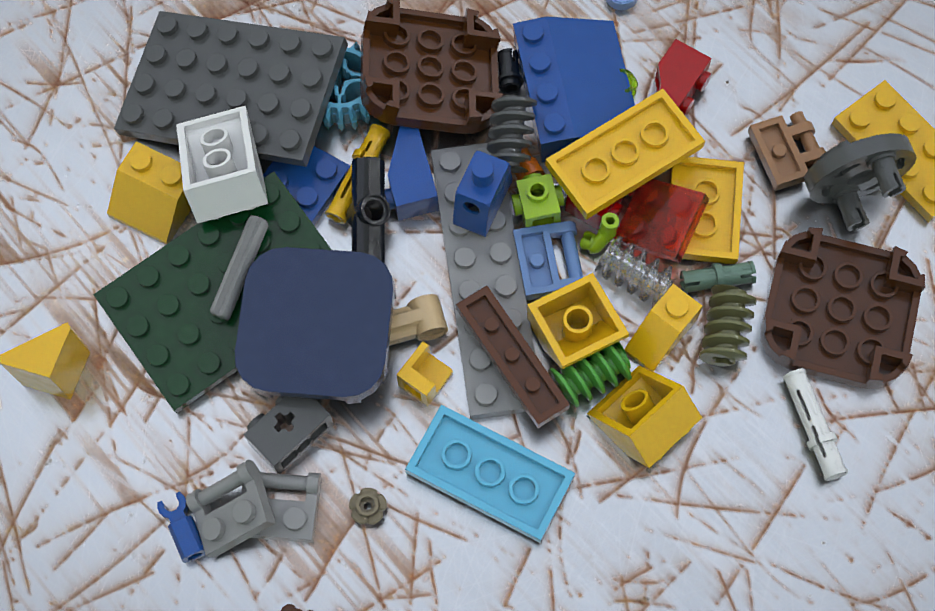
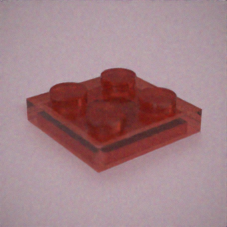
M652 179L636 189L613 239L620 245L680 263L709 202V198L705 193Z

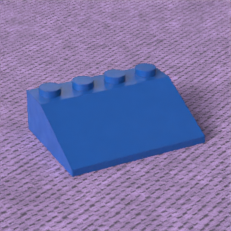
M546 16L513 23L514 43L518 52L521 75L524 78L526 96L537 101V105L529 107L531 113L536 115L532 122L542 163L546 161V158L635 105L613 21Z

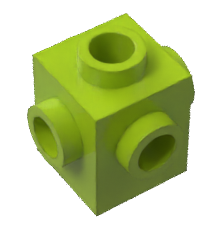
M532 173L523 177L522 180L516 181L517 194L511 195L515 216L522 215L525 228L561 222L559 206L565 205L563 192L560 185L554 186L551 173L545 175Z

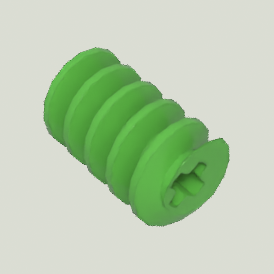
M620 342L574 363L573 366L570 365L564 369L560 367V373L554 368L548 370L549 375L567 401L576 408L580 406L579 394H582L588 401H591L593 399L591 388L595 387L601 394L606 393L604 381L608 380L614 387L619 386L618 374L621 373L628 381L632 379L630 361Z

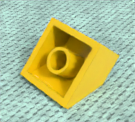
M136 141L117 169L107 214L109 217L167 245L171 242L191 211L183 191L181 164Z
M593 273L527 304V319L530 322L531 329L543 350L562 369L629 337V332Z
M639 365L631 372V380L628 381L625 378L621 381L619 386L615 387L587 414L627 456L650 468L676 442L685 436L702 419V416L683 385Z

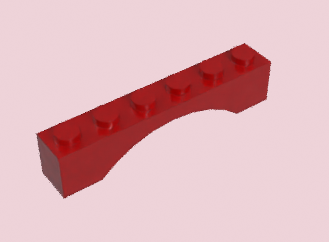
M675 39L658 63L654 80L656 92L664 89L686 116L695 101L692 96L697 90L702 92L712 76L708 72L712 58ZM636 190L632 191L627 195L631 197ZM567 195L565 211L599 230L604 214L611 212L619 216L623 205L620 204L623 198L586 220Z

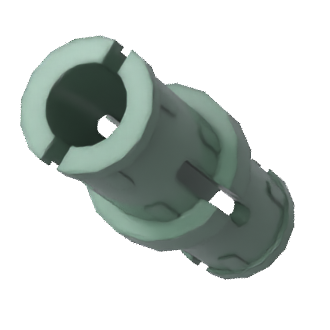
M753 261L723 266L720 263H712L710 268L680 271V279L684 280L680 281L681 289L687 294L688 292L708 290L714 285L719 284L732 286L749 283L755 284L756 276H752V274L756 273Z

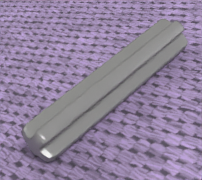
M251 215L247 220L210 308L212 315L217 318L228 320L232 315L244 286L249 267L255 260L268 228L267 221L261 217Z

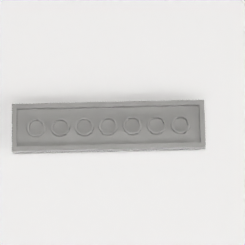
M488 143L431 150L471 420L526 411L456 310V304L483 287L488 286L535 353L531 325L527 318V301L513 236L514 224L508 191L486 237L453 224L456 190L474 153L481 151L491 155L486 149ZM475 204L469 208L472 211H480Z

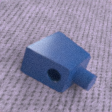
M481 151L474 153L455 193L454 225L486 237L513 180L510 163ZM475 204L480 211H472L469 208Z

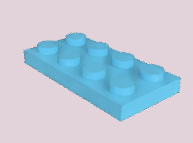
M443 405L439 407L405 468L407 474L541 543L575 477V473Z

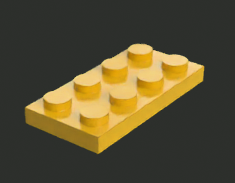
M884 80L834 117L832 125L849 143L889 133L902 134L909 138L916 154V162L902 176L906 189L900 195L929 223L935 218V129Z
M661 89L546 158L545 166L587 220L704 147L705 140L666 91Z

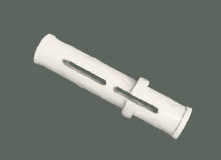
M801 368L785 374L783 380L786 382L797 413L809 438L807 446L810 451H814L823 472L824 480L832 481L845 476L849 472L835 444L838 438L835 432H830L820 404L807 377L806 369Z

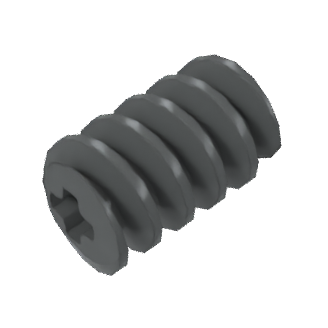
M505 95L494 100L491 104L492 110L496 113L490 117V123L494 127L488 131V136L492 141L488 142L486 149L492 156L510 163L512 173H525L528 170L520 167V163L530 161L531 156L522 153L521 150L532 147V142L523 139V135L533 134L534 129L524 125L525 121L534 120L536 116L534 113L526 111V108L536 106L537 101L525 96Z

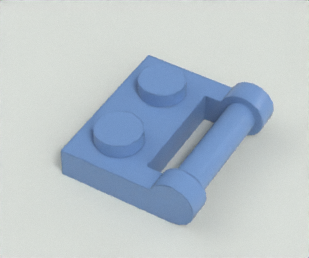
M563 221L513 230L526 301L542 298L583 278L575 236L578 233L574 221ZM551 239H561L569 276L567 279H559Z

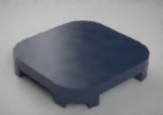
M275 248L259 255L249 267L245 278L235 346V366L244 382L259 395L272 399L273 395L342 400L346 401L347 404L362 403V399L373 394L381 384L385 383L389 371L387 362L394 299H396L395 284L385 263L374 255L362 252L309 248Z

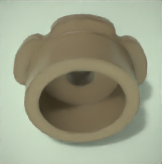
M374 488L361 489L359 494H354L350 499L349 508L352 510L351 516L355 522L362 525L378 523L382 520L383 512L387 508L385 497L382 494H378ZM366 503L371 504V508L369 510H366L364 508V505Z

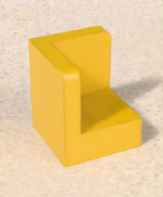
M423 341L396 376L399 387L426 406H429L452 376L453 371L449 366L431 355L430 346Z

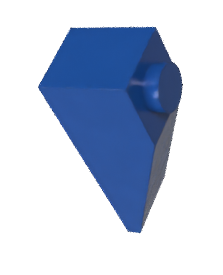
M399 127L388 171L389 188L385 189V199L389 203L390 210L395 209L398 221L439 211L438 195L419 128Z

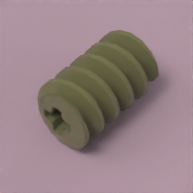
M719 284L711 288L713 294L709 299V306L711 308L707 311L706 315L709 322L704 326V333L707 336L702 339L704 350L700 352L699 358L709 365L728 367L735 364L736 361L747 360V353L738 350V347L749 346L750 340L740 336V334L752 332V326L743 322V320L754 318V312L745 307L756 305L757 299L738 287Z

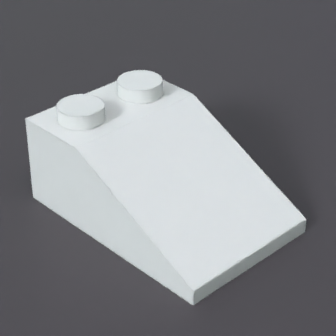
M246 106L176 124L183 191L197 223L216 220L226 215L244 210H252L268 204L264 177Z

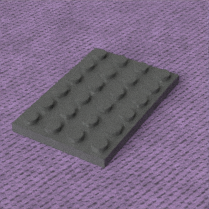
M159 11L114 129L119 135L178 145L176 124L246 106L259 159L307 167L348 43L345 37Z

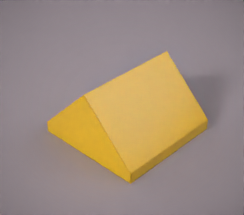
M67 322L1 354L0 364L23 386L71 400L90 351Z

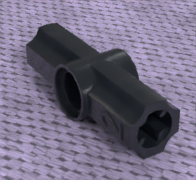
M377 157L355 158L352 160V203L346 213L347 221L352 227V251L374 255L385 263V222L390 216V206L385 199V161ZM365 206L371 211V220L365 214Z

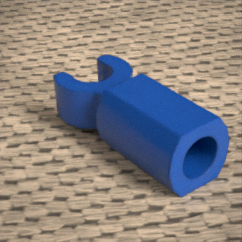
M178 492L176 497L179 501V506L176 510L168 511L162 500L157 502V509L166 520L170 521L168 529L183 563H188L204 556L205 551L193 517L187 516L189 508L186 498L181 492Z

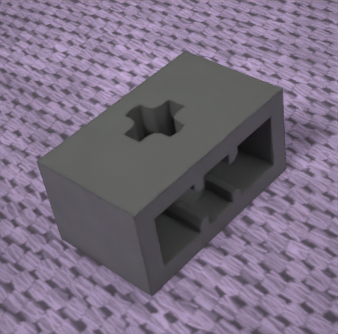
M279 396L275 401L276 406L266 415L262 413L256 416L247 426L248 431L243 434L249 445L277 474H281L334 426L331 415L315 398ZM286 423L289 426L293 425L294 428L288 432L286 429H281L280 426Z

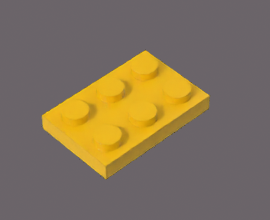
M688 157L671 167L664 257L737 264L739 257L744 162Z

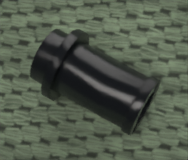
M512 48L502 49L498 52L499 88L504 94H515L521 90V86L524 84V78L519 72L518 52L514 50L512 57Z

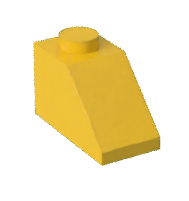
M672 284L650 310L625 347L626 354L644 368L655 372L695 324L703 305Z

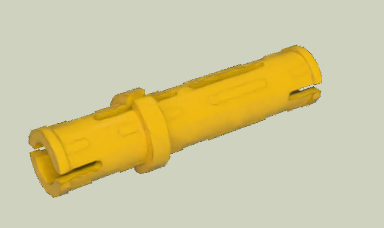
M371 124L359 149L354 150L352 158H378L391 136L390 132L383 126ZM352 164L329 208L325 212L330 220L339 224L346 223L347 209L352 203Z

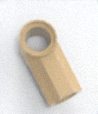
M427 294L416 297L406 307L393 310L389 346L415 338L419 341L434 340L448 332L447 323L437 295Z

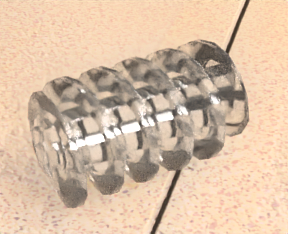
M619 236L607 247L595 268V272L603 267L602 278L605 280L615 275L614 285L617 287L623 286L628 281L627 293L630 295L641 289L639 300L642 302L647 301L653 296L651 307L653 308L676 280V278H671L673 267L669 265L660 272L658 270L660 259L656 258L650 264H647L648 252L644 250L635 257V244L631 243L623 250L621 248L623 237Z

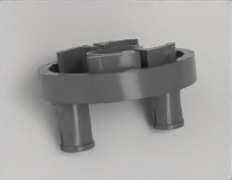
M880 134L852 143L846 140L825 152L820 157L821 159L817 160L807 171L804 181L813 201L824 204H838L847 231H852L853 228L855 231L870 223L859 197L879 189L884 198L888 196L893 197L905 191L906 185L903 182L902 176L915 164L916 154L909 138L902 134Z

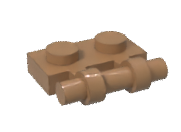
M802 111L795 112L790 116L792 126L788 127L781 115L752 124L748 129V134L775 191L805 182L804 177L808 171L807 167H812L826 152L823 147H819L814 137L815 128L811 121L806 120ZM794 140L801 141L806 152L800 153Z

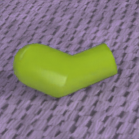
M611 212L604 214L597 234L591 231L584 232L579 244L581 249L589 250V254L600 253L616 236L619 217Z

